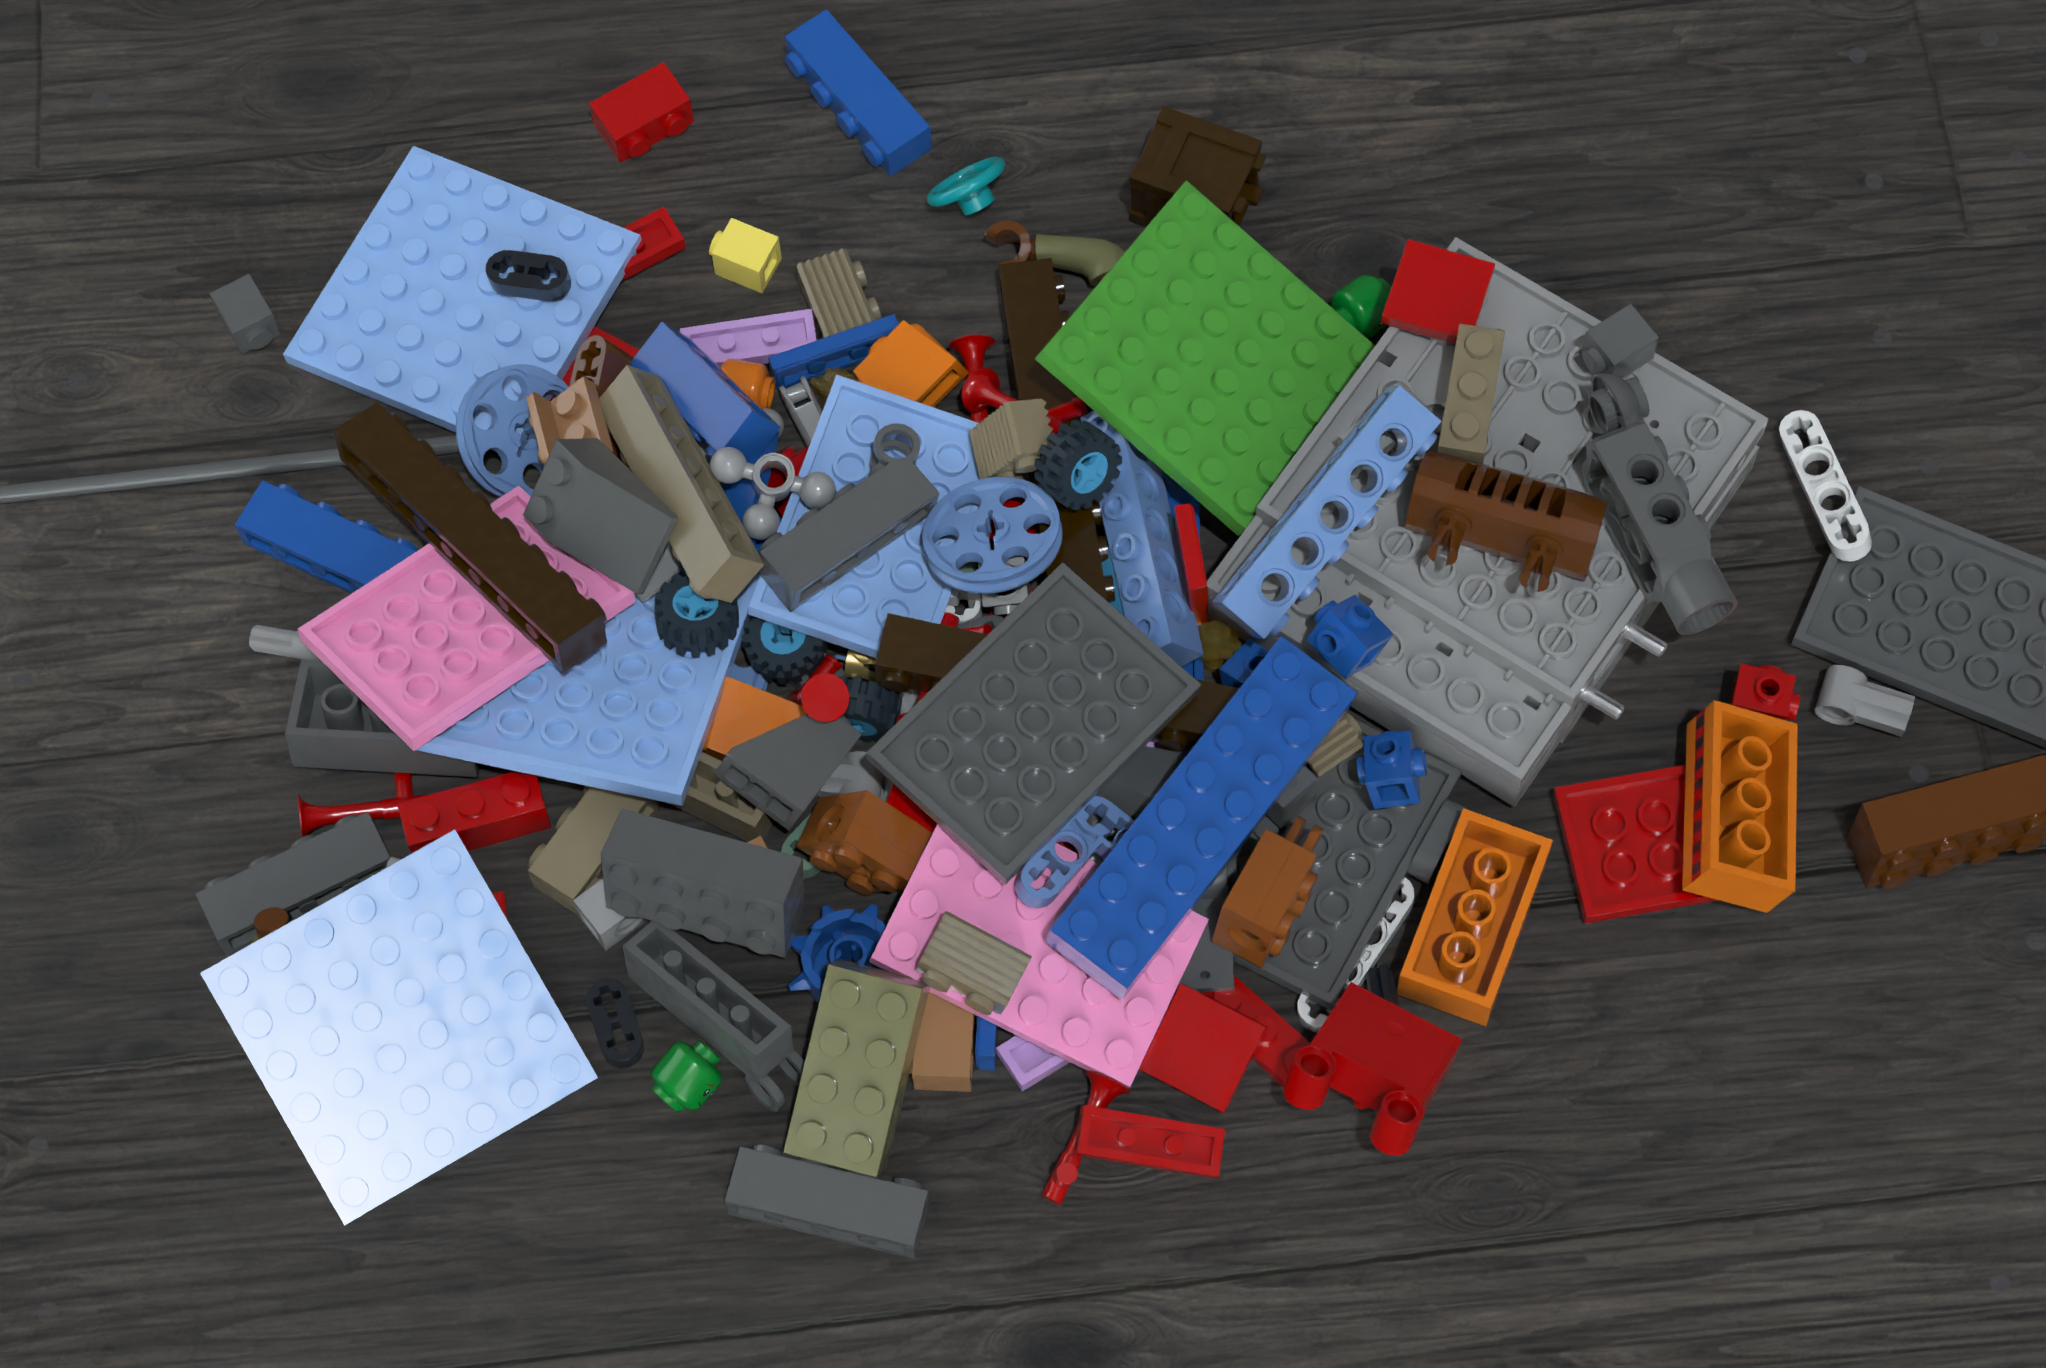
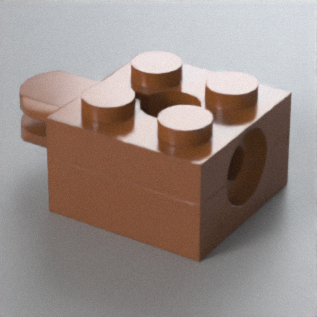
M868 790L819 798L796 847L810 855L809 860L816 867L828 872H836L846 878V885L860 894L871 895L874 892H896V890L903 893L933 833Z
M1297 816L1285 838L1265 829L1221 908L1212 938L1213 943L1263 968L1270 954L1279 957L1291 934L1290 929L1296 917H1301L1312 896L1311 891L1319 876L1311 872L1317 857L1313 851L1324 829L1315 824L1302 847L1297 845L1296 843L1307 822L1306 819Z

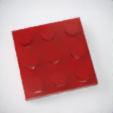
M1686 765L1554 787L1553 798L1585 924L1718 901L1682 890Z

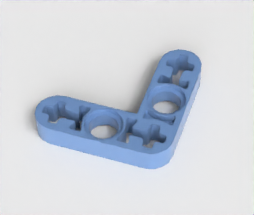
M1094 796L1025 864L1016 880L1015 890L1017 896L1024 904L1030 907H1047L1058 897L1095 853L1105 860L1135 821L1104 797ZM1096 813L1102 820L1093 827L1086 821L1088 817H1092ZM1115 827L1119 831L1110 843L1106 838ZM1069 842L1074 845L1079 853V859L1072 862L1062 860L1056 854L1055 844ZM1048 866L1054 873L1050 876L1045 887H1041L1037 891L1031 884L1033 880H1037L1044 873Z

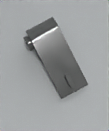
M1237 856L1233 857L1192 910L1208 918L1209 921L1178 984L1177 990L1180 983H1184L1200 992L1235 990L1234 953L1213 943L1212 938L1221 908L1231 891V885L1235 884L1239 877Z

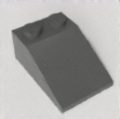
M598 438L556 439L523 513V516L550 543L636 594L644 593L679 518Z

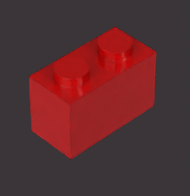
M664 62L589 103L593 124L619 163L630 157L641 156L652 145L668 136L679 135L688 125L694 123L691 100Z

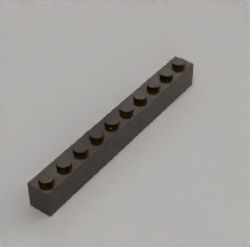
M1051 258L999 264L1000 292L1017 400L1043 399L1047 402L1044 406L1047 410L1071 401L1078 396L1035 360L1037 355L1069 319V312H1060L1059 302L1065 301L1062 274L1054 275ZM1078 417L1062 422V424L1065 423L1070 426L1071 421L1078 420ZM1036 471L1029 472L1030 482L1039 486L1040 482L1035 479L1034 473ZM1052 498L1059 512L1063 537L1056 558L1044 571L1045 579L1063 562L1108 603L1114 602L1115 590L1112 575L1103 576L1102 562L1109 558L1106 536L1097 537L1095 525H1102L1100 504L1093 500L1092 507L1085 509L1080 506L1079 510H1073ZM1037 523L1038 534L1045 532L1050 526L1045 523Z

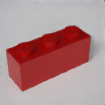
M518 771L397 804L411 854L453 830H456L467 851L552 828L538 776Z

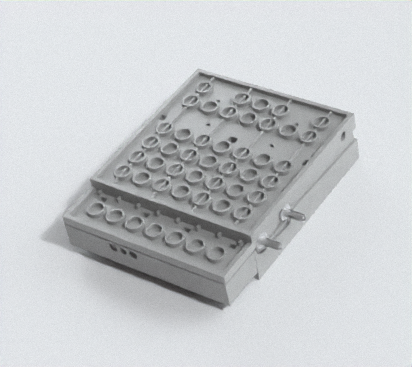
M1455 237L1446 250L1496 263L1476 326L1505 331L1483 464L1589 494L1584 485L1582 474L1583 463L1587 459V446L1589 441L1604 435V433L1597 427L1590 411L1588 397L1592 392L1591 378L1594 374L1589 371L1583 361L1582 349L1586 331L1602 321ZM1390 326L1256 507L1255 517L1208 579L1209 619L1242 640L1247 641L1251 639L1268 651H1270L1281 636L1358 693L1351 707L1390 731L1401 732L1410 730L1417 748H1423L1424 752L1461 770V775L1515 807L1560 742H1564L1589 704L1615 720L1622 715L1624 705L1599 690L1631 643L1634 642L1657 657L1663 655L1667 648L1666 642L1642 629L1660 602L1646 601L1604 520H1602L1598 541L1585 581L1552 571L1548 588L1537 592L1538 573L1533 575L1527 588L1523 587L1519 581V575L1525 563L1460 545L1458 551V558L1452 565L1446 566L1447 547H1443L1436 561L1433 562L1427 553L1433 537L1405 529V521L1416 474L1424 456L1423 454L1419 457L1415 454L1404 467L1408 471L1405 479L1391 493L1387 490L1384 491L1375 502V505L1379 507L1375 516L1366 526L1361 529L1356 526L1345 539L1349 543L1347 550L1334 564L1331 565L1327 562L1318 572L1316 577L1320 579L1319 584L1305 600L1301 601L1297 598L1287 611L1290 619L1277 635L1271 637L1268 634L1265 639L1254 638L1212 603L1339 447V436L1363 418L1388 386H1392L1397 382H1403L1441 420V423L1433 431L1437 438L1428 449L1429 451L1437 452L1456 344ZM1655 353L1651 361L1622 379L1636 378L1643 387L1650 409L1648 417L1643 419L1652 436H1658L1663 441L1668 454L1667 463L1674 476L1680 475L1686 483L1690 497L1688 502L1696 515L1701 514L1705 518L1709 529H1711L1752 470L1759 450L1757 443L1764 434L1768 418ZM1398 444L1395 447H1393L1390 451H1388L1386 454L1389 456L1394 454ZM1355 467L1350 476L1351 484L1355 490L1363 491L1369 481L1367 471L1360 467ZM1332 502L1326 503L1321 510V520L1328 528L1334 527L1339 520V510ZM1298 538L1291 548V555L1298 564H1303L1310 555L1309 544L1303 538ZM1273 574L1266 576L1262 582L1261 589L1265 598L1271 601L1280 593V581ZM1356 595L1374 611L1375 615L1394 635L1370 666L1344 679L1331 664L1322 659L1319 652L1306 639L1317 625L1314 617L1327 603L1334 600L1338 604Z

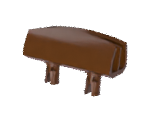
M1427 450L1416 474L1405 521V529L1433 537L1427 550L1428 556L1433 562L1436 561L1443 547H1447L1446 566L1456 562L1460 545L1525 563L1519 575L1521 585L1527 588L1533 575L1538 573L1537 592L1548 588L1552 571L1586 580L1608 501L1526 475Z

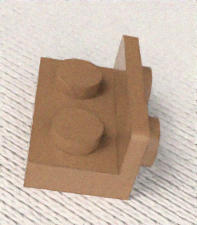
M582 377L551 401L535 392L526 397L530 412L529 422L535 431L539 447L538 457L544 466L556 439L598 438L613 452L596 385L592 381Z

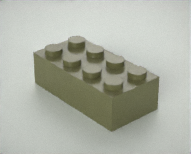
M837 959L828 964L783 1153L874 1177L879 1176L887 1168L930 986L920 980L842 959Z

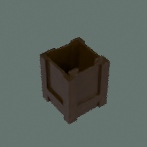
M1163 106L1139 161L1136 163L1130 176L1131 210L1129 212V222L1147 227L1187 180L1233 222L1240 226L1249 204L1258 205L1264 192V188L1258 187V171H1261L1267 155L1260 153L1262 141Z

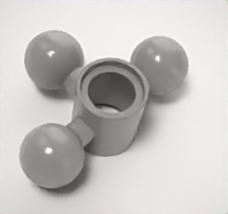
M723 447L714 453L710 461V469L713 476L722 483L732 484L742 478L752 480L753 490L759 497L757 504H753L745 511L742 524L747 534L757 540L768 539L776 533L779 527V516L773 508L774 503L785 499L791 491L800 493L802 501L807 506L818 509L830 504L836 494V485L829 475L823 472H812L804 478L795 476L792 462L786 456L779 453L765 454L755 464L746 461L745 456L740 450L733 447ZM768 468H777L784 473L786 482L780 487L771 488L761 481L760 475Z

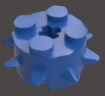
M871 904L861 914L856 913L853 909L834 911L829 905L822 907V918L813 924L811 933L808 936H795L791 947L801 955L804 971L788 984L790 991L808 990L819 1005L828 964L837 959H853L854 963L884 970L869 962L886 928L885 924L878 919V906Z

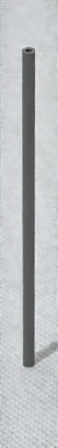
M456 435L424 439L430 444L436 455L459 453ZM338 448L1 485L0 504L346 466V464L340 460Z

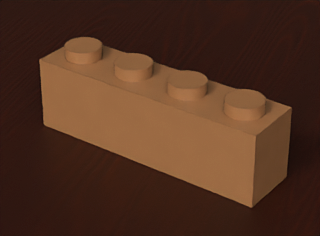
M930 992L909 1073L912 1074L914 1090L971 1092L976 1015Z

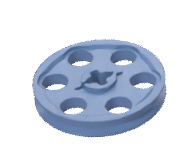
M509 365L491 371L479 378L463 397L456 419V440L459 453L472 477L494 495L502 497L517 486H520L530 496L534 491L524 482V468L527 465H533L541 474L544 465L538 457L539 447L535 431L529 422L530 412L526 397L532 392L542 397L546 392H551L558 396L569 388L565 382L553 373L533 365ZM507 376L515 378L520 384L521 394L517 401L508 399L503 392L502 385ZM478 405L487 408L491 414V425L487 430L480 429L474 423L473 411ZM524 424L523 429L525 433L529 434V439L520 442L521 435L515 432V427ZM489 449L497 452L501 458L502 466L498 474L490 473L484 466L483 457Z
M1013 477L979 479L949 492L937 502L928 514L922 533L928 564L934 574L953 588L979 594L1008 591L1038 577L1056 558L1063 537L1059 512L1051 496L1039 486ZM1013 497L1026 499L1018 507L1007 508L1003 506L1006 500ZM968 503L980 505L979 509L970 514L957 512L961 506ZM992 519L996 529L995 536H993L994 550L991 549L989 541L990 533H992ZM1037 523H1045L1050 526L1045 532L1040 534L1027 532L1029 527ZM954 535L958 537L957 541L949 546L935 544L943 536ZM1021 555L1028 558L1023 565L1018 567L1005 565L1006 561L1014 556ZM968 562H979L982 564L978 570L971 573L959 571L960 567Z

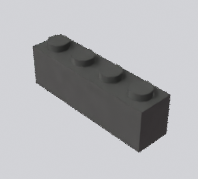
M366 812L362 815L354 814L340 819L334 825V828L317 836L307 835L298 839L292 844L290 849L275 856L266 855L250 863L248 869L231 877L221 876L213 879L205 886L204 890L195 894L219 945L227 957L252 944V940L257 934L254 918L262 910L271 907L282 908L287 912L291 922L384 870L390 855L369 813Z
M754 1145L753 1149L740 1146L725 1198L728 1215L916 1259L930 1207L928 1190H923L920 1183L907 1178H894L893 1182H889L848 1169L843 1171L828 1167L829 1164L800 1157V1160L781 1156L782 1152L778 1149L766 1145Z

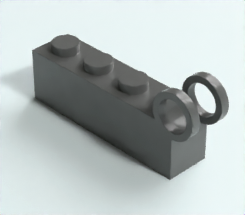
M898 423L889 424L881 428L875 437L874 450L870 458L871 471L868 474V478L856 486L853 483L847 484L834 495L830 504L820 511L818 508L807 511L797 521L795 528L784 535L781 532L772 535L760 547L759 555L765 565L759 570L758 574L790 612L922 522L937 504L938 490L916 466V459L920 451V440L912 428ZM890 434H901L910 440L912 449L904 442L898 440L883 442L882 440ZM896 450L906 457L892 458L885 451Z
M651 921L623 945V952L628 977L746 1074L745 1082L747 1087L764 1107L773 1112L780 1110L785 1105L784 1095L767 1074L777 1066L789 1081L799 1087L805 1064L803 1058L794 1051L791 1025L673 929H668L658 922ZM788 1061L796 1068L797 1071H795L792 1068ZM760 1085H762L766 1089L770 1096L763 1090V1088Z

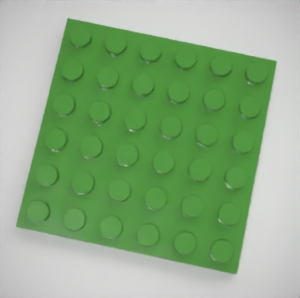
M1186 180L1042 349L1035 360L1240 537L1255 517L1256 507L1375 345Z

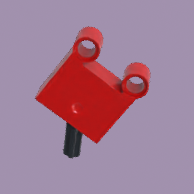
M1380 963L1377 967L1369 968L1366 973L1368 990L1350 982L1310 1045L1303 1046L1296 1051L1283 1087V1093L1287 1101L1293 1106L1303 1110H1314L1324 1103L1328 1090L1331 1087L1354 1099L1353 1103L1356 1108L1366 1109L1369 1107L1377 1111L1378 1113L1369 1134L1371 1142L1382 1153L1399 1156L1411 1149L1425 1110L1449 1073L1463 1039L1399 1007L1394 972L1388 969L1387 964Z

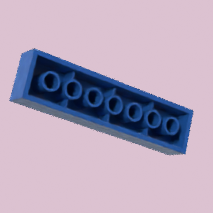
M1281 636L1049 929L1045 942L1123 1000L1346 714L1358 693Z

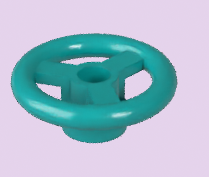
M990 157L959 170L937 184L928 193V204L933 207H940L957 201L964 215H969L983 209L995 200L987 184L1004 171L1006 167L1005 160L1001 157Z

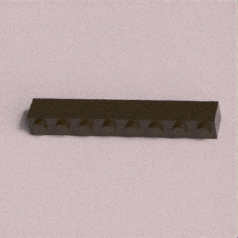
M376 402L333 430L340 460L428 544H431L441 557L562 673L607 643L604 626L607 618L599 603L593 598L587 600L580 594L574 581L566 572H557L549 564L547 557L536 544H527L520 537L519 531L513 522L507 517L501 519L492 511L486 497L479 491L472 492L464 484L461 475L452 465L445 466L440 462L430 444L422 438L417 440L409 432L406 423L397 413L391 415Z
M888 613L875 663V681L882 683L887 689L897 692H907L909 689L928 693L988 634ZM1196 679L1201 684L1200 692L1151 741L1158 742L1162 748L1171 751H1184L1186 748L1192 749L1240 688Z

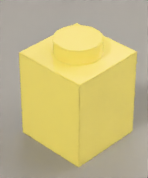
M733 218L730 219L723 232L718 231L715 234L709 250L716 275L759 293H763L782 259L778 236Z

